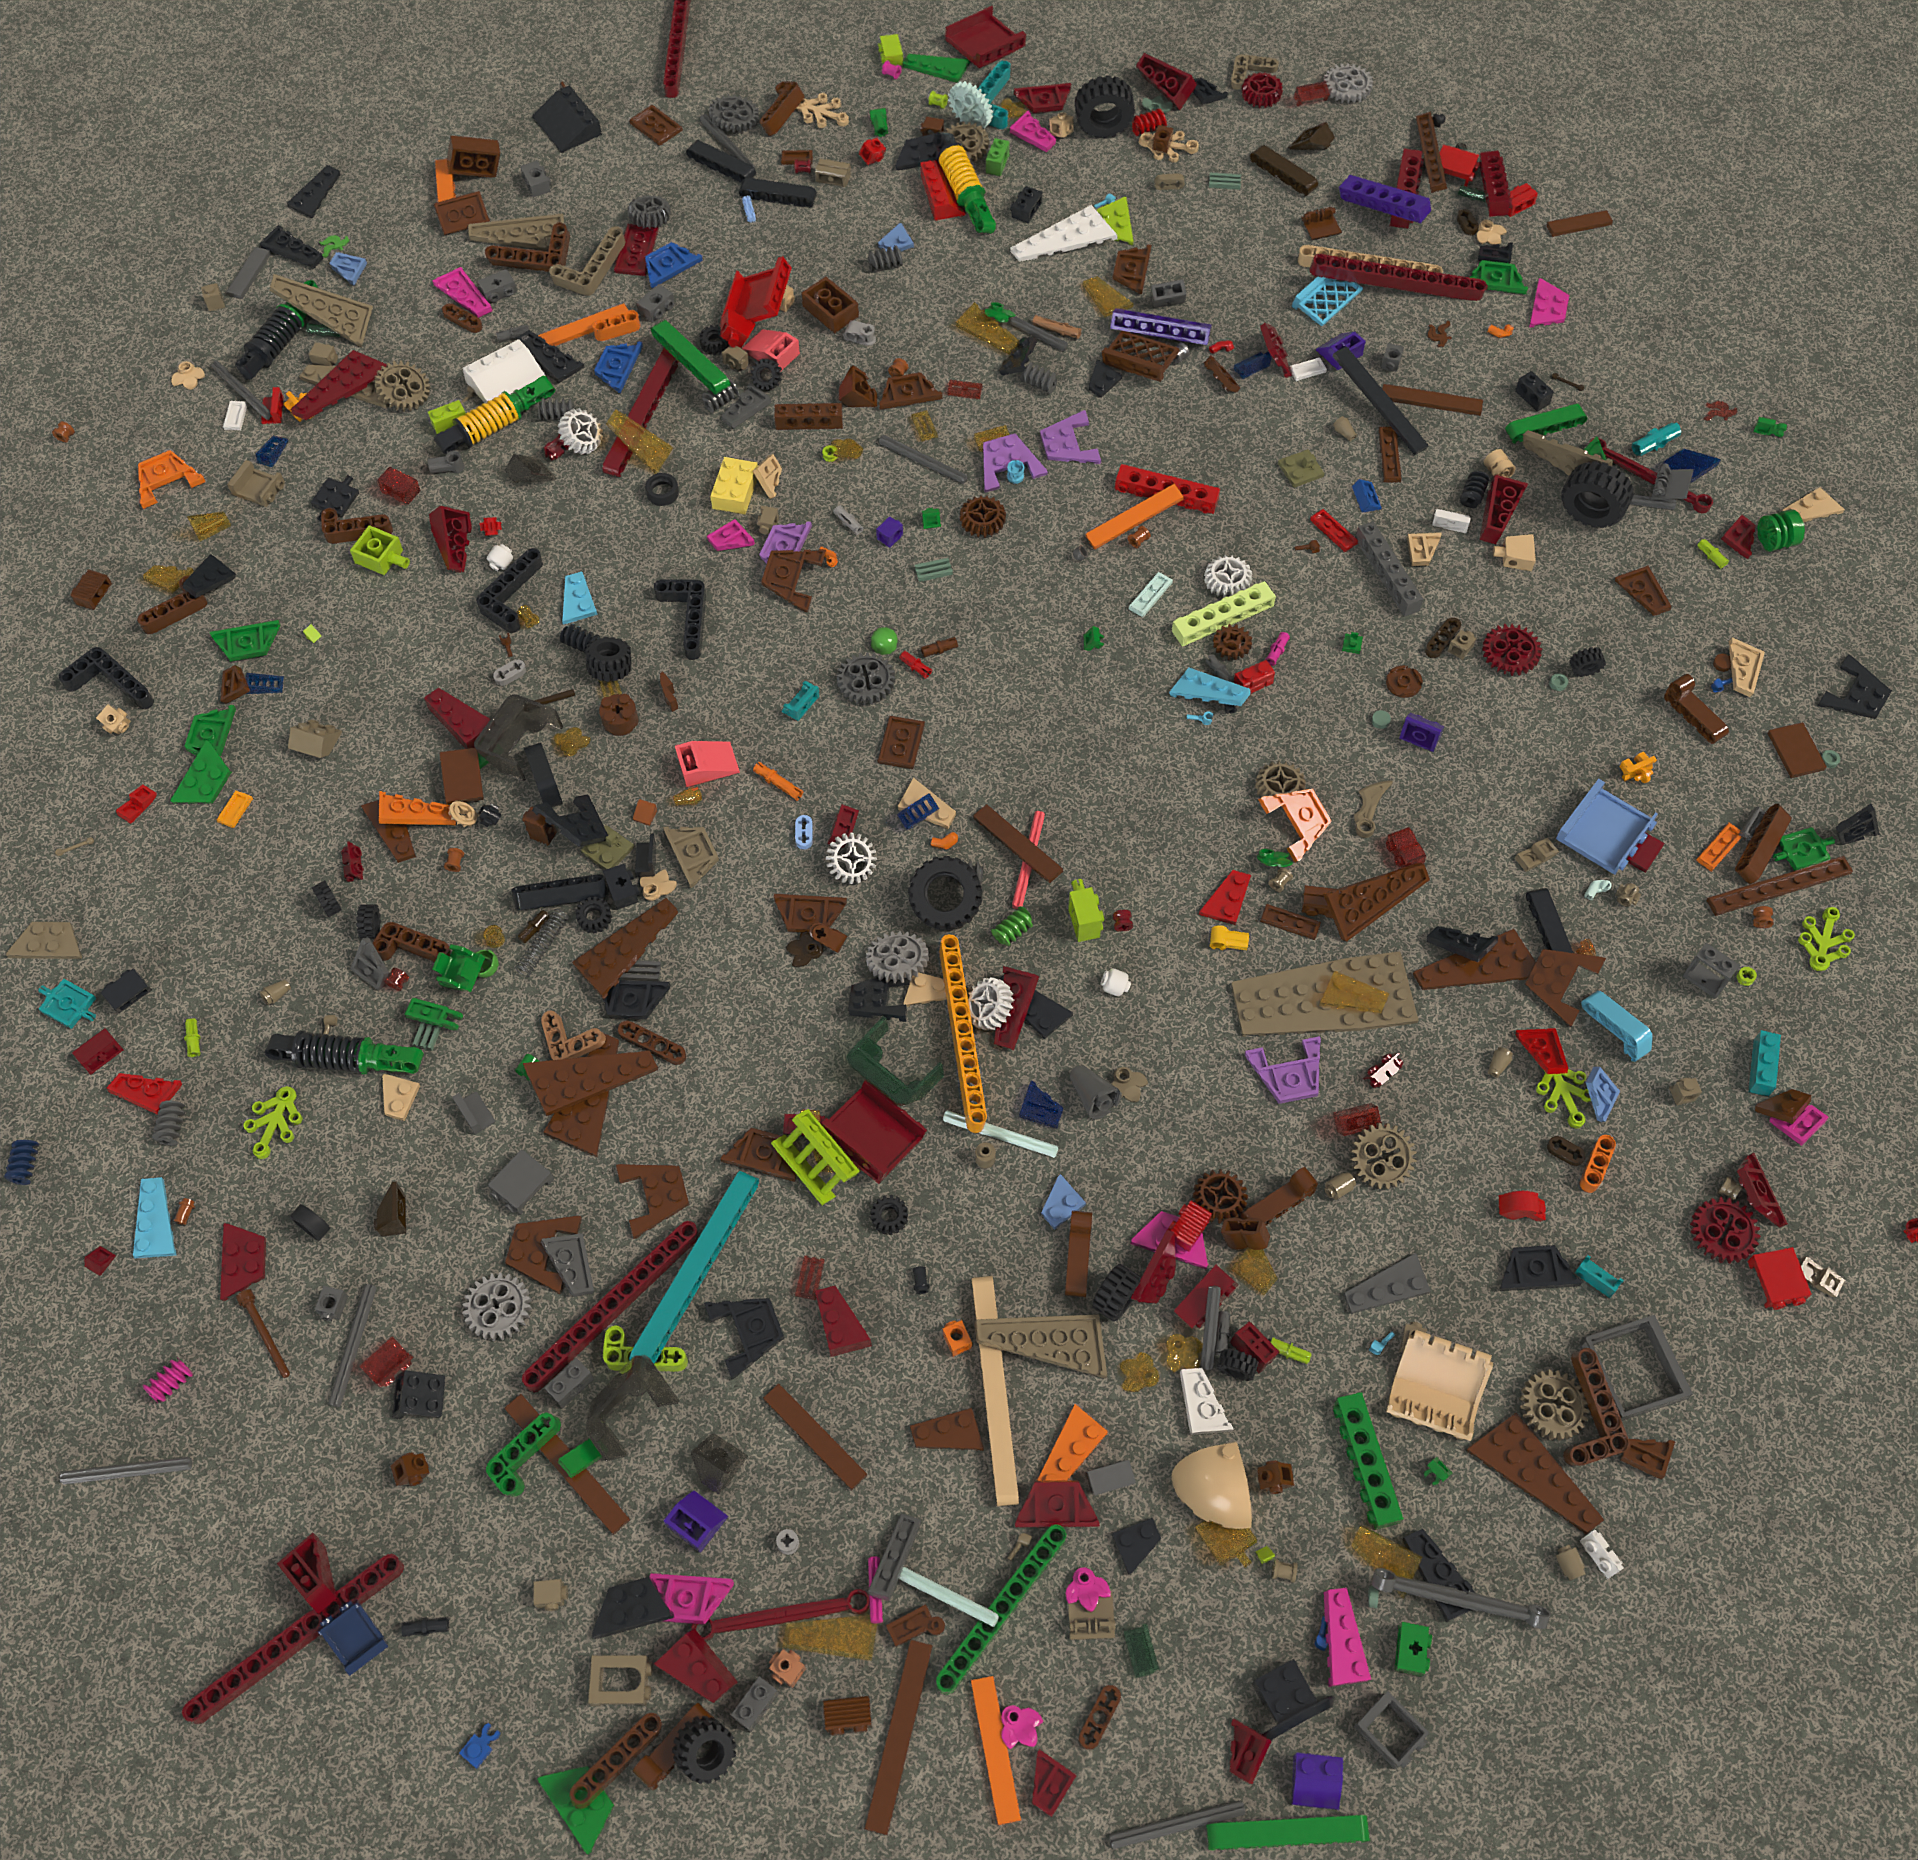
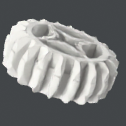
M580 408L576 410L571 409L560 418V423L558 424L560 428L558 433L561 434L560 439L565 441L564 445H568L569 450L574 449V453L580 452L581 455L584 453L589 454L597 449L603 438L601 435L603 430L599 428L601 424L596 422L597 418H593L592 413L587 414L586 410L581 411Z
M1224 555L1223 558L1218 556L1217 560L1213 559L1205 570L1207 589H1211V594L1217 592V597L1221 594L1223 598L1227 595L1230 597L1240 590L1248 589L1252 582V571L1249 565H1246L1245 560L1240 561L1239 557L1235 559L1233 555L1231 557Z
M853 833L849 834V839L846 834H843L842 840L839 837L835 838L837 844L835 842L830 843L834 849H827V852L832 854L831 856H826V860H831L827 867L833 866L834 868L830 871V874L837 872L838 874L835 876V879L843 876L842 883H845L847 878L849 884H853L854 878L856 883H860V877L866 880V874L871 875L873 873L869 868L876 867L875 864L871 863V861L877 860V857H871V854L876 853V850L870 851L869 848L873 844L869 843L866 845L865 843L868 840L866 837L860 841V834L855 839ZM848 843L846 854L837 855L840 847ZM854 844L863 850L865 856L859 855L856 852ZM850 853L852 854L853 858L857 859L852 861V863L851 860L846 858L850 856ZM837 861L845 863L848 873L840 868ZM857 862H865L863 869L859 873L854 874Z
M991 977L990 979L984 978L983 981H978L977 986H972V992H968L970 995L968 1003L971 1022L979 1029L995 1030L996 1027H1001V1022H1006L1007 1016H1011L1009 1011L1013 1009L1011 1003L1015 1000L1011 997L1013 993L1010 987L1004 981Z

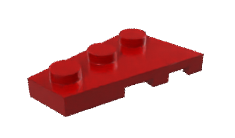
M1232 870L1199 911V915L1236 925L1251 875Z
M1556 1028L1516 1030L1515 1035L1547 1074L1568 1073V1064Z
M119 1073L109 1084L107 1090L111 1094L158 1115L160 1103L171 1100L181 1087L182 1082L179 1080H174L173 1082L164 1081L163 1078L147 1079L139 1075Z

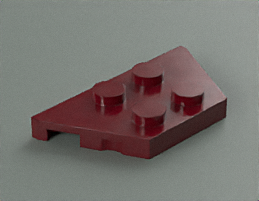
M1071 83L1014 88L1013 94L1032 113L1059 111L1064 109L1071 90Z
M1267 323L1260 325L1269 353L1274 358L1278 367H1282L1285 378L1292 376L1286 359L1288 355L1286 350L1282 348L1283 341L1277 334L1276 328Z
M1755 1153L1747 1155L1737 1169V1173L1739 1175V1183L1748 1194V1202L1754 1209L1779 1228L1788 1225Z
M228 1223L223 1224L220 1299L222 1301L228 1300V1297L238 1291L241 1292L251 1284L265 1278L266 1238L264 1236Z
M1166 1230L1140 1279L1139 1285L1131 1297L1132 1300L1144 1303H1158L1160 1298L1164 1296L1166 1286L1169 1280L1174 1277L1176 1269L1174 1232Z
M1078 1480L1034 1481L1015 1521V1527H1051L1052 1525H1060L1062 1527H1100V1522Z

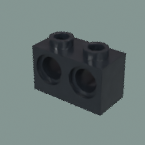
M1532 371L1519 378L1515 392L1537 412L1550 405L1554 391Z

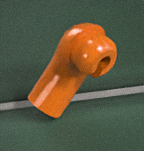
M1491 324L1487 332L1502 338L1510 336L1514 328L1512 325L1507 324L1504 329H1500Z

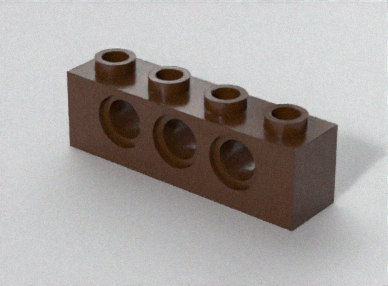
M842 403L775 404L774 418L776 430L843 429Z

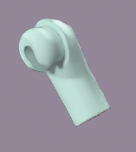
M1609 880L1591 882L1584 897L1593 900L1596 893L1610 890L1611 882Z

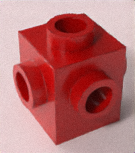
M878 138L868 139L863 143L859 155L867 165L880 162L884 158L886 148Z

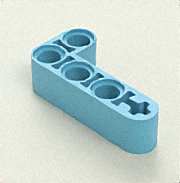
M1597 990L1582 1000L1581 1005L1583 1009L1624 1042V1053L1632 1058V1062H1636L1651 1051L1652 1033L1650 1029L1602 991Z

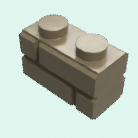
M819 159L815 170L816 182L846 187L851 176L850 164L829 159Z

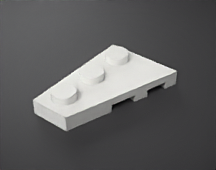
M1202 1368L1182 1369L1180 1377L1190 1435L1233 1431L1234 1429L1226 1419L1225 1411L1222 1405H1219Z

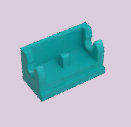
M807 681L802 683L801 690L791 702L783 705L782 712L797 721L801 719L820 697L819 687Z
M1587 1255L1574 1273L1605 1296L1611 1298L1624 1280L1613 1277L1590 1260L1591 1256Z

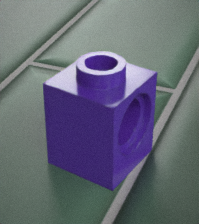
M889 516L876 529L877 540L890 548L903 536V525L900 521Z

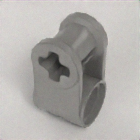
M855 320L849 322L843 334L846 341L851 340L853 343L870 346L876 342L874 326Z

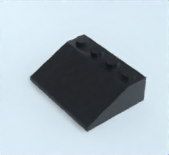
M570 85L557 90L532 115L561 153L602 135L599 120Z

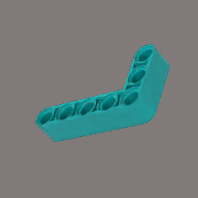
M1005 60L999 61L977 89H981V93L986 94L985 99H989L988 104L992 105L990 109L993 111L991 114L993 117L988 125L997 129H1005L1008 126V111L991 104L1010 79V63Z

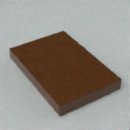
M650 105L629 119L631 125L659 146L683 131L682 126L653 105Z
M480 191L434 203L444 236L467 230L468 224L490 222Z
M889 715L877 760L878 764L914 769L925 721Z
M1803 722L1768 731L1767 734L1790 778L1824 771L1827 768Z
M477 747L439 752L446 805L452 804L455 801L470 802L484 800Z

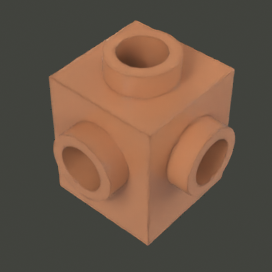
M783 1649L780 1653L776 1652L769 1662L771 1664L769 1669L773 1673L771 1677L780 1685L785 1682L791 1688L795 1686L805 1672L806 1667L799 1661L801 1657L792 1650L786 1652ZM785 1665H789L787 1669H783Z

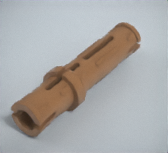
M1037 315L1033 319L1032 325L1060 333L1061 336L1067 335L1079 339L1082 329L1070 326L1068 323H1059Z

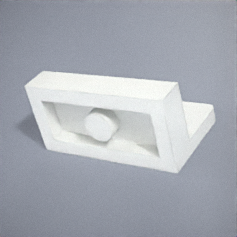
M1436 509L1432 526L1466 533L1471 518L1467 515Z

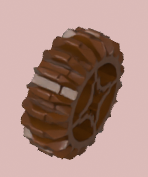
M980 494L979 498L973 496L972 500L968 499L967 503H963L960 510L962 528H965L966 533L970 532L971 536L976 533L978 538L980 535L986 538L987 534L992 537L993 532L998 534L999 529L1002 530L1006 522L1004 506L1001 505L1000 500L995 501L994 497L990 499L988 495L982 497Z
M1212 1169L1210 1175L1204 1173L1203 1179L1198 1178V1184L1194 1185L1193 1190L1195 1192H1193L1192 1197L1195 1199L1194 1203L1212 1213L1211 1222L1218 1218V1223L1220 1224L1223 1218H1237V1214L1241 1215L1243 1213V1208L1247 1206L1246 1200L1248 1195L1245 1194L1247 1188L1242 1186L1243 1180L1236 1181L1237 1174L1231 1177L1229 1170L1226 1174H1223L1222 1169H1219L1218 1174H1216ZM1214 1183H1221L1218 1187H1208ZM1227 1185L1232 1188L1236 1197L1227 1190ZM1223 1189V1196L1222 1198H1220V1201L1218 1203L1217 1196L1221 1193V1190ZM1204 1195H1206L1208 1199L1213 1201L1214 1206H1211L1206 1201ZM1222 1205H1233L1227 1209H1219Z

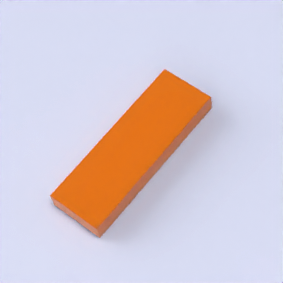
M1728 823L1696 861L1712 872L1742 838L1739 835L1741 830Z

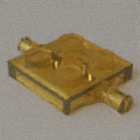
M1204 1521L1195 1527V1531L1220 1566L1236 1557L1244 1568L1247 1567V1564L1249 1566L1252 1563L1245 1554V1551L1257 1543V1538L1249 1528L1222 1527V1524L1212 1521Z

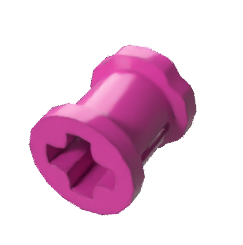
M885 61L882 67V74H888L897 79L901 74L902 67L890 64V61Z

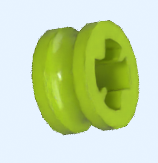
M828 445L823 448L822 453L825 461L833 462L838 458V450L835 446Z
M1743 967L1739 970L1736 977L1740 984L1749 986L1755 981L1757 974L1751 967ZM1749 974L1750 978H1744L1743 975Z

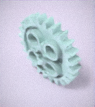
M960 81L950 89L948 101L951 104L949 106L953 108L952 112L957 114L955 117L960 118V122L964 121L965 124H968L971 121V125L977 123V127L981 125L982 128H985L992 121L993 116L991 114L993 111L990 109L992 105L988 104L989 99H985L986 94H982L981 89L977 90L976 85L972 87L971 82L967 84L966 81L963 83Z

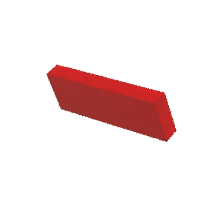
M1324 509L1310 517V521L1344 552L1358 544V540Z

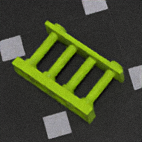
M807 1109L792 1119L797 1127L788 1137L783 1135L771 1144L823 1206L836 1197L831 1190L840 1180L845 1183L860 1171L810 1110ZM803 1133L810 1143L799 1152L793 1143ZM816 1149L823 1158L812 1168L806 1158ZM829 1164L836 1174L825 1184L818 1174Z

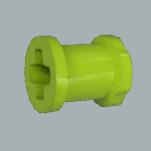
M932 91L929 96V105H938L944 109L948 102V95H940L936 91Z

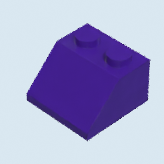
M1409 713L1399 738L1434 752L1445 726L1427 720L1420 715Z
M1295 1753L1293 1755L1292 1805L1339 1810L1343 1784V1757Z

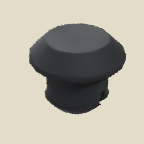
M1435 113L1432 117L1433 124L1436 127H1440L1441 124L1445 123V116Z

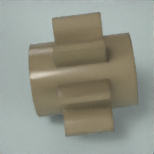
M1627 883L1625 886L1623 884L1619 886L1615 896L1618 897L1617 901L1621 905L1628 907L1631 903L1636 905L1641 894L1638 893L1639 888L1635 884Z

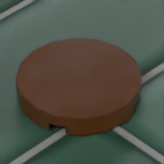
M1405 665L1396 666L1391 669L1386 678V685L1389 691L1402 698L1413 697L1418 694L1423 682L1421 674L1416 669L1408 668Z

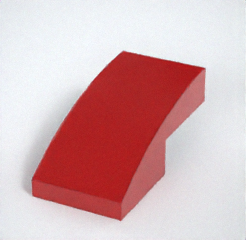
M144 784L129 794L130 800L116 810L117 815L131 824L154 801L157 793Z

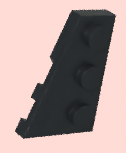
M1437 926L1427 935V942L1479 962L1498 943V936L1491 935V938L1480 937V933L1473 932L1472 935L1462 934L1461 930Z

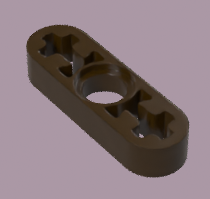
M1451 617L1444 622L1426 646L1425 653L1428 657L1438 658L1443 653L1451 640L1460 631L1461 622L1459 619ZM1455 625V627H1453L1451 631H1449V627ZM1439 636H1446L1448 640L1442 641L1439 639ZM1436 644H1437V645H1438L1437 650L1431 651V649H1434V647H1435Z

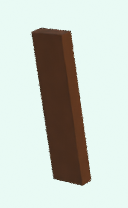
M1604 210L1549 221L1546 226L1552 237L1610 226L1613 220L1608 211Z
M1379 427L1384 483H1401L1397 434L1391 427Z

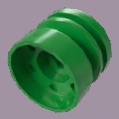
M1790 509L1781 511L1778 514L1773 513L1761 517L1758 522L1757 532L1764 549L1772 552L1781 550L1784 547L1789 548L1801 544L1804 539L1805 529L1800 514L1796 510Z

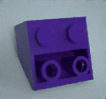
M1355 331L1341 333L1318 347L1316 351L1337 370H1340L1342 367L1333 358L1334 352L1347 346L1358 359L1363 355L1366 341Z
M693 1490L675 1505L664 1519V1523L670 1530L701 1553L728 1516Z

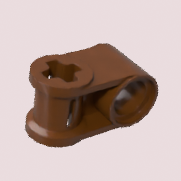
M820 922L813 923L809 928V934L812 938L837 953L840 952L848 937L844 933ZM821 929L823 933L817 934L815 931Z

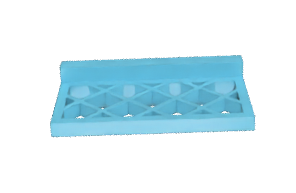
M1317 277L1295 296L1291 307L1296 310L1298 308L1301 309L1316 323L1323 326L1363 290V287L1355 282H1337L1336 279ZM1326 286H1333L1334 291L1326 290ZM1337 286H1344L1345 291H1337ZM1348 287H1353L1356 291L1349 292ZM1315 295H1323L1324 300L1316 299ZM1327 295H1334L1335 300H1327ZM1338 296H1345L1346 300L1340 301ZM1305 304H1313L1314 309L1307 308ZM1316 304H1324L1325 309H1317ZM1328 304L1335 305L1336 309H1328ZM1317 313L1325 314L1326 318L1322 320L1318 317Z

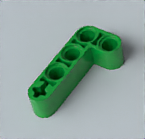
M550 1413L539 1415L487 1463L486 1472L503 1494L513 1497L522 1494L525 1484L516 1470L559 1432L561 1421L557 1416ZM548 1420H550L549 1424L551 1425L549 1428H547V1427H548V1424H547V1421H548ZM535 1434V1441L529 1444V1437ZM518 1449L519 1455L513 1460L512 1454L514 1450ZM501 1464L502 1471L497 1475L496 1467ZM514 1480L515 1488L509 1491V1483Z

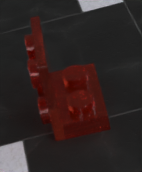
M391 1336L359 1367L379 1388L383 1385L387 1387L395 1380L394 1375L400 1370L402 1372L405 1371L412 1364L410 1360L413 1359V1356Z

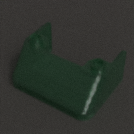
M883 1016L848 1052L847 1060L850 1067L898 1106H905L924 1098L943 1078V1065L939 1062L922 1081L914 1080L905 1085L879 1063L883 1058V1051L876 1043L889 1031L887 1019Z

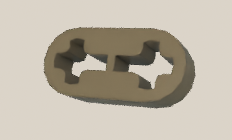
M1179 173L1161 174L1156 176L1154 180L1157 190L1182 189L1185 185L1184 176Z

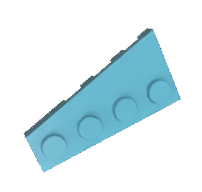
M1188 668L1170 690V696L1176 698L1177 695L1191 700L1193 697L1202 698V701L1206 702L1217 700L1221 704L1242 706L1251 694L1249 688L1192 668Z
M162 1177L141 1179L133 1250L134 1258L177 1255L174 1247L170 1213L168 1212L165 1184Z

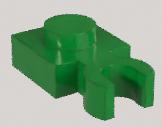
M1759 417L1753 432L1769 436L1772 433L1777 437H1783L1787 424H1776V420Z

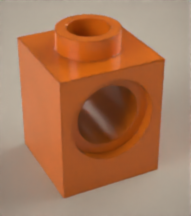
M962 1320L958 1322L951 1321L945 1325V1328L942 1329L943 1336L953 1357L972 1349V1341ZM954 1333H959L962 1335V1338L960 1340H953L951 1336Z

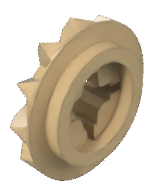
M455 801L449 806L448 814L452 816L451 820L457 821V825L462 824L463 827H471L477 821V814L469 804Z

